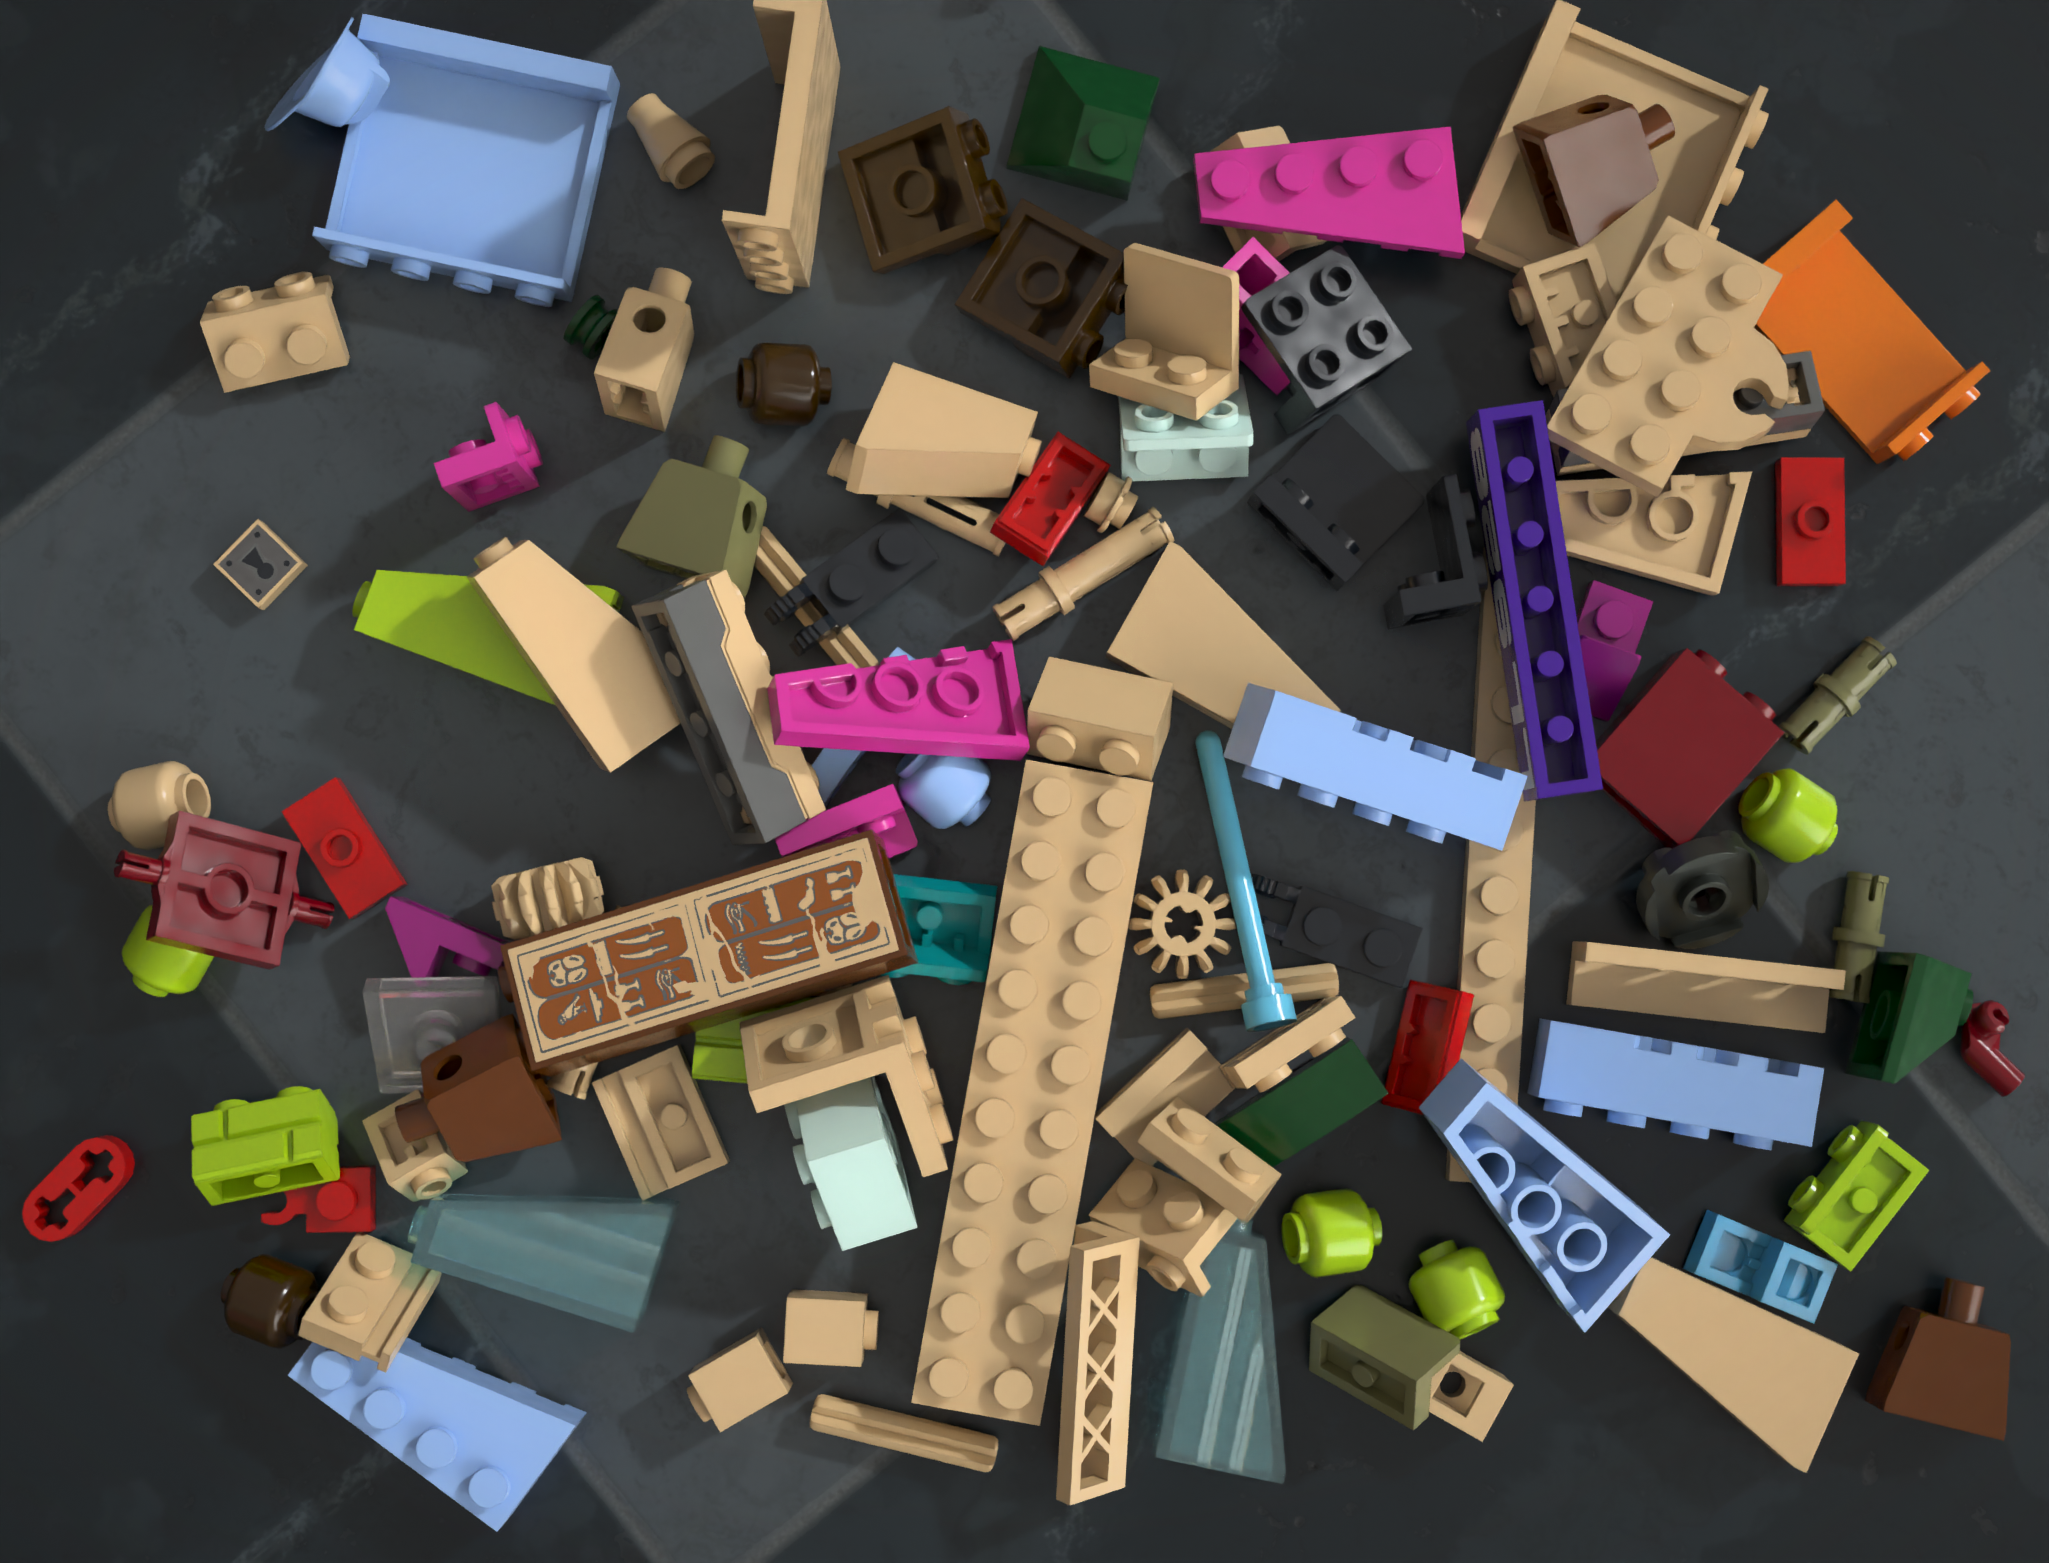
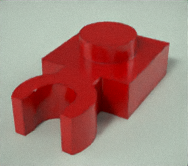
M376 1165L340 1166V1179L283 1191L287 1198L285 1208L282 1211L275 1210L261 1214V1222L268 1225H281L295 1219L299 1214H306V1233L371 1232L376 1229Z

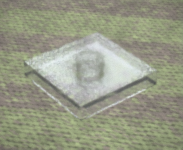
M497 976L366 979L363 998L380 1094L412 1093L417 1089L423 1093L421 1062L427 1055L502 1018Z

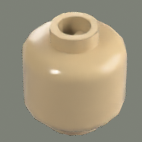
M176 761L139 767L122 773L114 785L113 794L108 803V816L114 829L120 832L123 838L133 847L142 850L164 847L170 815L180 810L208 818L211 810V798L204 780L198 774L193 773L186 765Z

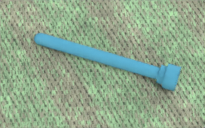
M1203 731L1197 736L1195 744L1250 989L1244 991L1246 1002L1241 1005L1246 1031L1261 1032L1284 1027L1297 1021L1292 995L1284 994L1282 983H1275L1220 737L1213 731Z

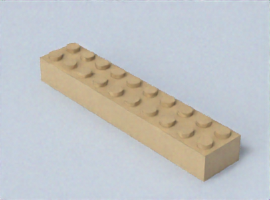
M1026 760L911 1403L1040 1426L1067 1276L1070 1246L1073 1242L1153 782Z

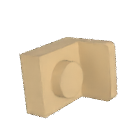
M419 1089L362 1120L388 1185L412 1202L431 1199L443 1194L451 1187L454 1180L468 1172L465 1162L455 1159L441 1132L410 1143L404 1140L396 1120L395 1107L424 1097Z

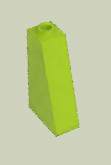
M376 570L372 583L365 581L360 587L352 610L353 617L358 618L354 628L355 631L556 706L471 585L467 576ZM585 585L619 613L625 598L624 596L606 586Z

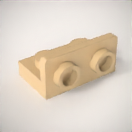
M1595 242L1523 266L1512 280L1514 288L1509 290V301L1514 317L1520 326L1528 325L1535 348L1530 349V360L1535 376L1541 385H1549L1553 397L1557 390L1569 388L1617 304Z

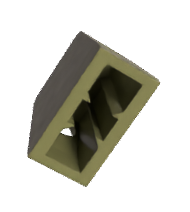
M714 435L702 467L675 459L665 461L621 535L616 548L645 567L684 579L727 570L731 582L738 587L742 596L746 598L767 508L766 497L747 482L739 479L749 449L732 439Z

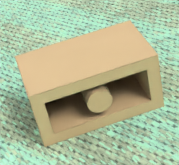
M1049 657L1028 708L1027 733L1030 748L1027 754L1056 762H1066L1107 771L1115 775L1152 781L1171 725L1173 683Z

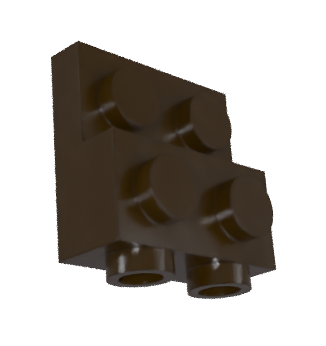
M948 106L838 151L873 272L886 274L934 254L950 255L999 235L1002 230L999 218L1007 215L1008 205L999 183L995 179H987L981 157L990 153V145L982 124L976 118L970 120L967 113Z
M1021 198L954 305L961 314L1012 341L1015 347L1022 353L1070 379L1077 366L1087 369L1089 364L1098 357L1104 342V337L1099 331L1111 312L1116 315H1121L1125 312V292L1128 285L1124 283V253Z

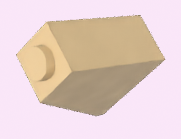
M893 362L855 445L846 490L856 494L1009 498L1018 474L1030 477L1032 468L1035 465L1042 441L1031 437L1038 412Z

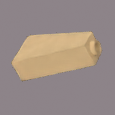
M504 537L473 558L479 569L467 576V579L600 769L611 773L680 724V720L643 633L530 540H520L512 546L508 538Z
M1172 541L1167 545L1105 657L1135 675L1172 682V696L1231 729L1233 728L1248 683L1276 690L1338 712L1341 711L1181 546Z
M1651 1257L1611 1302L1608 1308L1777 1456L1794 1468L1807 1473L1859 1353Z

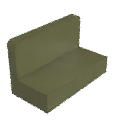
M1355 1285L1311 1322L1309 1371L1414 1430L1429 1417L1432 1377L1459 1354L1460 1339L1362 1285Z

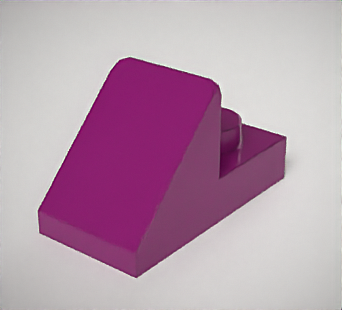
M1595 580L1588 583L1577 614V623L1591 714L1593 718L1608 722L1642 658L1640 655L1635 654L1653 601Z
M390 896L385 910L413 983L419 993L431 992L449 950L456 952L452 963L482 976L488 977L491 968L498 970L499 966L504 965L500 946L510 943V941L408 898Z

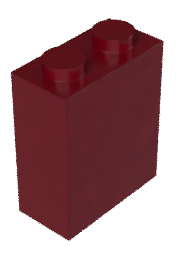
M1688 648L1673 653L1596 741L1603 785L1601 791L1665 847L1671 849L1691 841L1785 733L1772 722L1776 714L1767 703L1748 691L1741 695L1724 680V677L1728 674L1726 669L1714 657L1700 649L1695 653Z

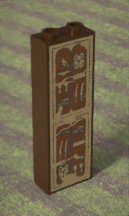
M871 829L501 945L504 965L498 967V978L506 1000L509 1003L514 1002L520 1023V1027H517V1035L521 1056L526 1065L530 1064L531 1071L551 1077L917 964L918 959L884 840Z

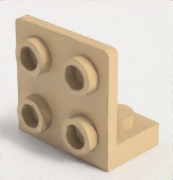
M1132 243L1125 248L1124 283L1128 285L1125 292L1126 338L1089 364L1090 387L1197 421L1239 389V275L1233 270L1138 243Z

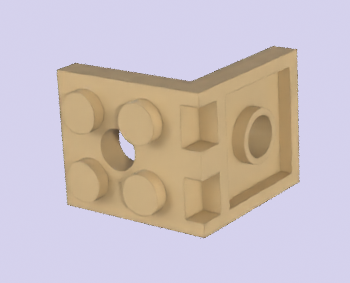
M889 975L739 1022L748 1090L757 1113L886 1072L922 1176L926 1177L948 1170L942 1144L953 1141V1136L943 1107L945 1103L934 1069L929 1067L925 1055L927 1051L915 1016L908 1019L903 1018Z

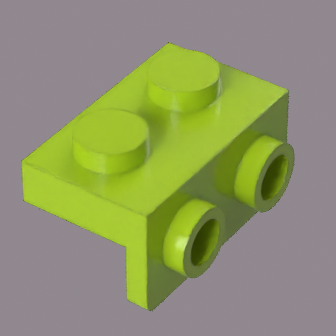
M1862 1120L1856 1127L1854 1125L1847 1126L1834 1139L1828 1149V1155L1832 1159L1817 1178L1811 1175L1796 1188L1788 1202V1205L1793 1209L1783 1220L1848 1271L1853 1270L1929 1172V1169L1887 1137L1889 1133L1880 1125Z

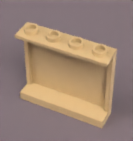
M754 0L753 9L775 83L784 84L766 216L723 210L722 222L748 280H756L755 287L759 290L777 294H791L793 286L809 288L841 67L827 0Z
M1556 0L1543 23L1461 213L1465 252L1516 274L1523 266L1579 248L1548 233L1512 128L1513 126L1597 95H1609L1631 103L1638 113L1654 104H1660L1665 108L1673 121L1675 136L1650 151L1659 178L1656 189L1585 244L1588 245L1595 242L1615 300L1618 303L1667 216L1715 240L1717 239L1719 228L1711 225V222L1719 204L1728 206L1738 190L1744 171L1735 166L1744 146L1753 149L1766 125L1769 113L1760 110L1768 88L1759 85L1752 95L1748 96L1576 22V18L1581 8L1562 0Z

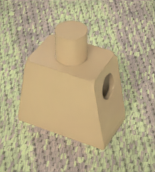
M657 268L648 291L636 287H629L625 291L594 371L606 415L665 432L695 334L691 309L685 303L692 281L683 273L669 268Z

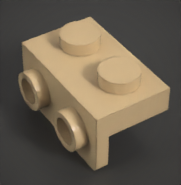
M298 272L278 279L274 283L275 287L251 292L248 286H235L213 295V301L207 303L200 324L224 393L348 365L350 355L331 299L334 286L330 275L313 278L310 272Z
M1179 1097L1148 1124L1137 1141L1150 1155L1186 1182L1198 1187L1235 1215L1237 1220L1243 1224L1248 1223L1253 1218L1282 1175Z
M1136 1158L1089 1214L1092 1221L1140 1237L1138 1266L1147 1270L1163 1287L1171 1291H1177L1181 1287L1200 1297H1203L1211 1287L1200 1265L1237 1219L1235 1215L1195 1185Z

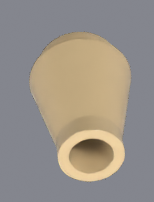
M656 94L644 95L629 108L627 119L635 128L662 181L671 182L677 189H684L692 186L708 173L715 161V156L710 150V139L663 104Z

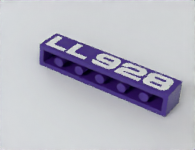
M1541 400L1478 409L1466 422L1519 773L1528 776L1522 791L1523 799L1526 802L1602 790L1603 785L1544 403Z

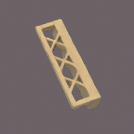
M1573 941L1566 1004L1825 1033L1829 989L1844 990L1846 971Z
M1095 1221L1075 1225L1074 1245L1070 1246L1056 1500L1067 1505H1073L1125 1488L1140 1237Z

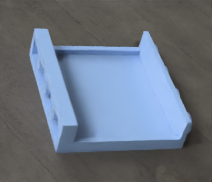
M362 14L357 38L376 55L380 61L379 66L386 71L390 78V85L374 111L365 120L349 124L326 228L314 227L312 236L326 250L330 251V259L342 264L365 268L367 267L368 260L371 259L392 264L391 271L393 273L411 279L427 281L429 280L430 272L454 277L453 285L472 292L489 294L492 285L516 290V299L533 305L551 307L554 298L572 302L620 88V82L612 66Z

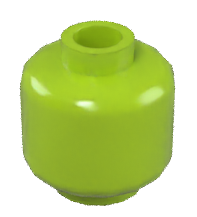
M1780 769L1773 773L1766 772L1760 774L1748 785L1740 799L1739 813L1742 815L1741 823L1745 836L1784 862H1802L1812 855L1824 853L1832 845L1838 832L1836 824L1838 809L1834 796L1794 769Z
M149 905L139 917L123 946L122 957L124 965L133 974L132 980L134 984L150 995L165 997L168 993L183 994L193 991L201 982L214 956L147 941L146 936L152 911V905Z
M1345 1188L1305 1194L1295 1200L1291 1212L1286 1213L1282 1219L1283 1246L1290 1262L1299 1264L1301 1269L1311 1277L1317 1278L1360 1271L1368 1266L1373 1256L1374 1246H1379L1382 1241L1381 1220L1376 1209L1373 1207L1368 1208L1361 1195L1352 1189Z
M1452 1239L1438 1244L1419 1255L1423 1267L1412 1275L1409 1281V1288L1426 1321L1461 1340L1500 1320L1496 1310L1504 1303L1505 1293L1486 1254L1481 1249L1469 1246L1458 1250Z

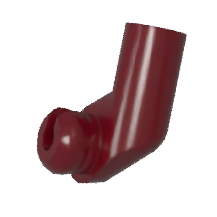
M1987 1000L1982 1003L1972 1004L1969 1017L1961 1026L1960 1053L1968 1066L2001 1097H2005L2022 1083L2025 1074L1999 1051L2001 1033L2004 1032L2005 1025L2009 1024L2007 1010L1999 1002Z

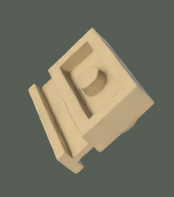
M1335 996L1319 1000L1296 1015L1297 1021L1295 1023L1275 1029L1220 1065L1219 1069L1231 1088L1248 1089L1255 1085L1259 1093L1264 1092L1292 1073L1287 1063L1306 1050H1309L1311 1055L1316 1057L1341 1042L1346 1037L1341 1027L1355 1019L1354 1014L1343 997Z
M680 1044L592 1082L642 1201L730 1162L695 1079H692V1070Z
M357 1232L302 1318L298 1336L357 1361L362 1356L378 1362V1370L386 1373L439 1284L443 1266L434 1263L432 1268L415 1262L417 1255L363 1232Z

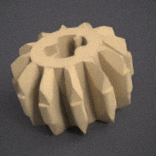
M583 857L504 875L491 885L494 896L492 906L496 921H500L503 936L514 940L530 937L600 915L604 912L601 895H604L600 876H596L593 861Z
M1177 870L1175 874L1176 893L1171 894L1165 880L1158 875L1151 879L1153 889L1161 898L1157 903L1146 895L1140 893L1135 895L1133 902L1138 907L1151 913L1149 919H1129L1128 929L1136 931L1149 929L1150 937L1138 941L1133 946L1137 955L1147 953L1156 945L1161 949L1152 962L1151 969L1153 971L1161 973L1172 954L1176 955L1175 972L1177 978L1186 979L1189 974L1188 956L1193 955L1198 967L1204 973H1208L1213 970V964L1204 951L1207 946H1210L1218 953L1229 954L1231 946L1226 941L1214 937L1216 929H1236L1235 919H1215L1214 911L1226 907L1231 901L1227 893L1216 896L1210 902L1203 899L1212 887L1213 879L1211 877L1203 876L1198 881L1194 892L1190 893L1188 892L1189 876L1187 870ZM1176 906L1182 913L1194 911L1197 914L1199 926H1191V929L1197 931V933L1190 941L1186 942L1185 938L1181 935L1169 937L1166 933L1165 922L1172 923L1173 921L1166 916Z

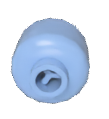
M906 753L896 768V773L901 777L898 783L900 798L936 829L949 828L959 821L964 826L971 825L982 815L991 801V798L985 793L991 780L990 768L980 758Z

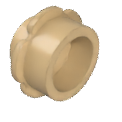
M1108 472L1094 493L1083 516L1099 525L1098 532L1103 533L1109 524L1121 529L1135 506L1138 496L1129 491L1132 485V478L1129 476L1124 481Z

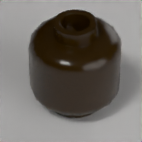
M758 343L752 348L748 358H740L738 361L736 372L737 405L739 408H747L751 420L757 424L806 426L813 421L819 405H828L830 402L832 390L830 368L820 367L816 352L809 345Z
M267 1254L253 1257L241 1268L232 1270L224 1281L221 1290V1301L225 1304V1321L229 1329L236 1334L276 1349L287 1347L297 1339H305L298 1336L302 1318L319 1293L318 1283L314 1274L307 1269Z

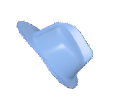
M353 17L350 18L338 40L296 80L278 102L266 121V131L276 128L294 111L335 127L363 121L374 111L390 85V78L386 71L379 66L380 61L376 55L350 32L349 27L354 20Z

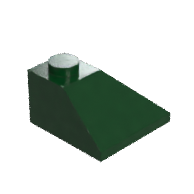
M1039 46L1009 154L1007 169L1128 201L1160 78Z
M1878 951L1870 989V1004L1864 1003L1845 1074L1895 1084L1952 1039L1956 1034L1957 1026H1962L1967 1021L1973 1004V991L1968 988L1972 974L1919 953Z

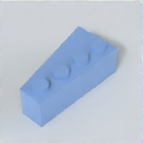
M1251 683L1247 684L1223 755L1227 759L1245 764L1242 777L1279 790L1282 779L1286 778L1301 783L1297 796L1334 808L1338 796L1356 802L1352 812L1354 815L1389 826L1394 814L1409 819L1406 829L1408 833L1442 844L1446 832L1501 851L1503 850L1528 777L1506 768L1477 761L1476 758L1420 740L1416 741L1413 739L1414 737L1369 722L1359 721L1353 716Z
M1540 1018L1527 1094L1545 1098L1543 1110L1558 1114L1582 1117L1583 1106L1608 1110L1606 1121L1616 1124L1645 1128L1646 1119L1650 1117L1671 1121V1133L1708 1139L1710 1129L1734 1133V1144L1772 1150L1773 1140L1812 1147L1824 1068Z
M1462 1058L1419 1106L1423 1115L1554 1300L1584 1333L1670 1236L1639 1205Z
M406 1338L386 1373L378 1370V1362L362 1356L357 1361L312 1342L288 1374L290 1378L496 1532L510 1518L587 1413L568 1404L563 1406L536 1394L537 1391L515 1382L508 1383L476 1369V1366L453 1357L451 1359L421 1347V1343Z

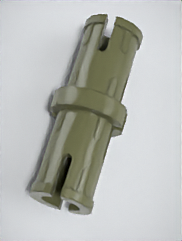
M1866 636L1861 641V644L1831 675L1822 674L1813 683L1815 691L1785 722L1778 726L1785 732L1782 736L1784 738H1788L1790 735L1794 737L1789 743L1799 752L1808 755L1813 750V747L1843 716L1852 717L1861 708L1859 700L1889 669H1892L1897 664L1894 656L1890 652H1887L1884 656L1880 655L1879 653L1886 647L1874 638Z
M1847 871L1846 878L1848 879L1840 927H1833L1831 940L1838 941L1833 969L1846 971L1844 990L1830 989L1829 997L1870 1004L1871 997L1869 996L1877 947L1884 948L1886 936L1879 934L1889 877Z

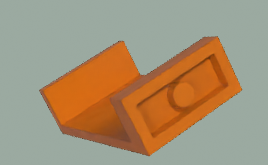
M1836 199L1763 263L1765 266L1783 274L1754 328L1774 343L1780 355L1811 351L1824 406L1876 464L1896 454L1905 461L1932 439L1934 435L1927 427L1942 413H1945L1951 420L1981 395L1974 385L1991 370L1983 361L1968 370H1965L1841 233L1840 230L1853 217Z

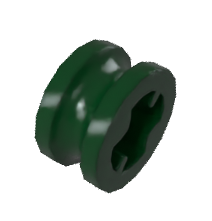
M598 294L592 296L580 307L567 326L563 338L570 345L582 344V353L590 360L602 352L618 312L617 309L612 311L606 310L604 308L605 300Z

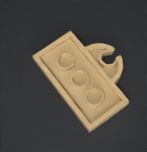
M1667 216L1547 425L1549 440L1656 497H1659L1688 444L1710 451L1739 450L1760 440L1770 431L1775 421L1766 414L1750 415L1743 413L1735 405L1733 393L1742 388L1754 389L1763 395L1768 406L1780 410L1787 401L1789 383L1786 364L1774 343L1754 329L1783 274Z

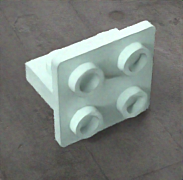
M1239 374V389L1197 421L1118 396L1122 480L1125 481L1128 476L1132 478V482L1248 477L1249 446L1253 445V427L1242 374Z

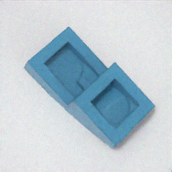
M1706 1210L1683 1269L1814 1324L1838 1264L1710 1210Z

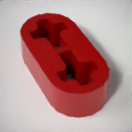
M104 1135L84 1140L77 1145L25 1200L22 1216L24 1225L30 1234L39 1240L53 1242L71 1237L81 1231L127 1184L133 1175L135 1161L133 1152L127 1143L118 1137ZM110 1152L113 1159L110 1161L108 1168L114 1174L112 1178L107 1175L93 1179L86 1185L82 1179L95 1165L90 1154L99 1155ZM71 1191L76 1197L62 1212L68 1220L67 1224L60 1221L49 1225L45 1217L48 1215L50 1208L45 1203V1200L54 1201L61 1199Z

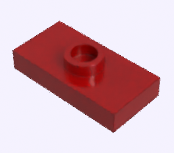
M1058 431L1033 466L1030 477H1025L997 517L990 533L1044 567L1102 482L1111 465Z
M1779 458L1775 461L1777 586H1841L1846 584L1844 458Z
M333 778L281 811L349 919H355L408 885L341 778Z
M1409 981L1385 1083V1089L1389 1094L1382 1098L1381 1104L1423 1115L1419 1106L1460 1059L1474 994L1419 981Z

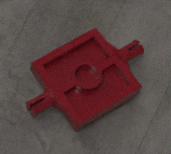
M179 810L170 815L164 849L157 859L121 850L115 864H119V866L114 868L115 877H122L151 885L153 905L146 936L147 941L270 970L280 966L285 934L293 921L327 929L333 920V915H328L334 912L333 903L299 896L296 871L301 843Z

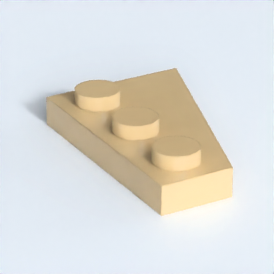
M1752 471L1730 472L1726 475H1671L1659 497L1642 490L1622 478L1556 481L1567 556L1715 596L1720 593Z

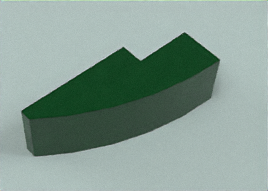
M1346 1037L1294 1073L1292 1072L1281 1082L1264 1092L1258 1093L1214 1124L1268 1165L1274 1167L1353 1118L1389 1093L1355 1042Z

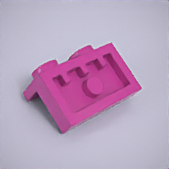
M497 402L484 406L495 442L487 444L484 439H476L461 443L448 451L450 458L434 463L442 488L468 512L540 487L534 468L543 465V461L531 430L524 429L518 415L509 417Z
M894 784L823 811L775 838L782 857L871 829L884 840L889 858L914 849L918 845V840Z

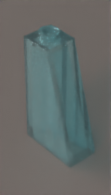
M442 1194L431 1199L428 1207L419 1206L412 1220L407 1242L416 1245L411 1263L634 1333L642 1324L680 1202L670 1198H648L642 1201L639 1197Z
M1237 1218L1200 1265L1211 1286L1203 1297L1184 1289L1153 1441V1450L1156 1458L1283 1484L1286 1468L1267 1242L1261 1232L1252 1231L1253 1220L1246 1223V1220L1241 1221Z

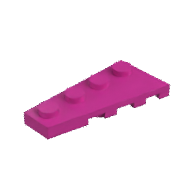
M1451 126L1194 153L1193 165L1200 223L1282 234L1283 232L1317 236L1319 240L1343 243V240L1381 245L1380 248L1406 252L1408 249L1439 253V256L1457 259H1462L1465 254Z
M1012 639L991 642L988 649L967 652L964 646L941 649L936 657L909 661L907 655L883 658L880 665L856 669L852 663L775 674L767 688L774 745L1021 761L1030 748Z

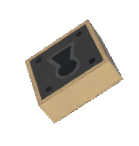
M259 519L213 564L255 606L262 610H265L308 566L277 534Z

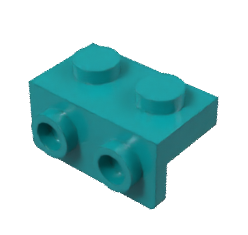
M893 874L918 963L881 974V976L889 975L890 978L904 977L908 974L937 977L940 981L952 985H965L972 981L985 982L987 980L997 886Z

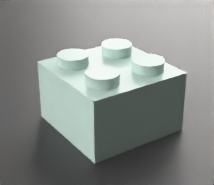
M874 1076L784 1105L794 1138L803 1139V1144L793 1146L794 1158L801 1180L804 1185L809 1183L816 1184L817 1189L811 1191V1199L821 1229L833 1227L842 1251L918 1228L897 1137Z

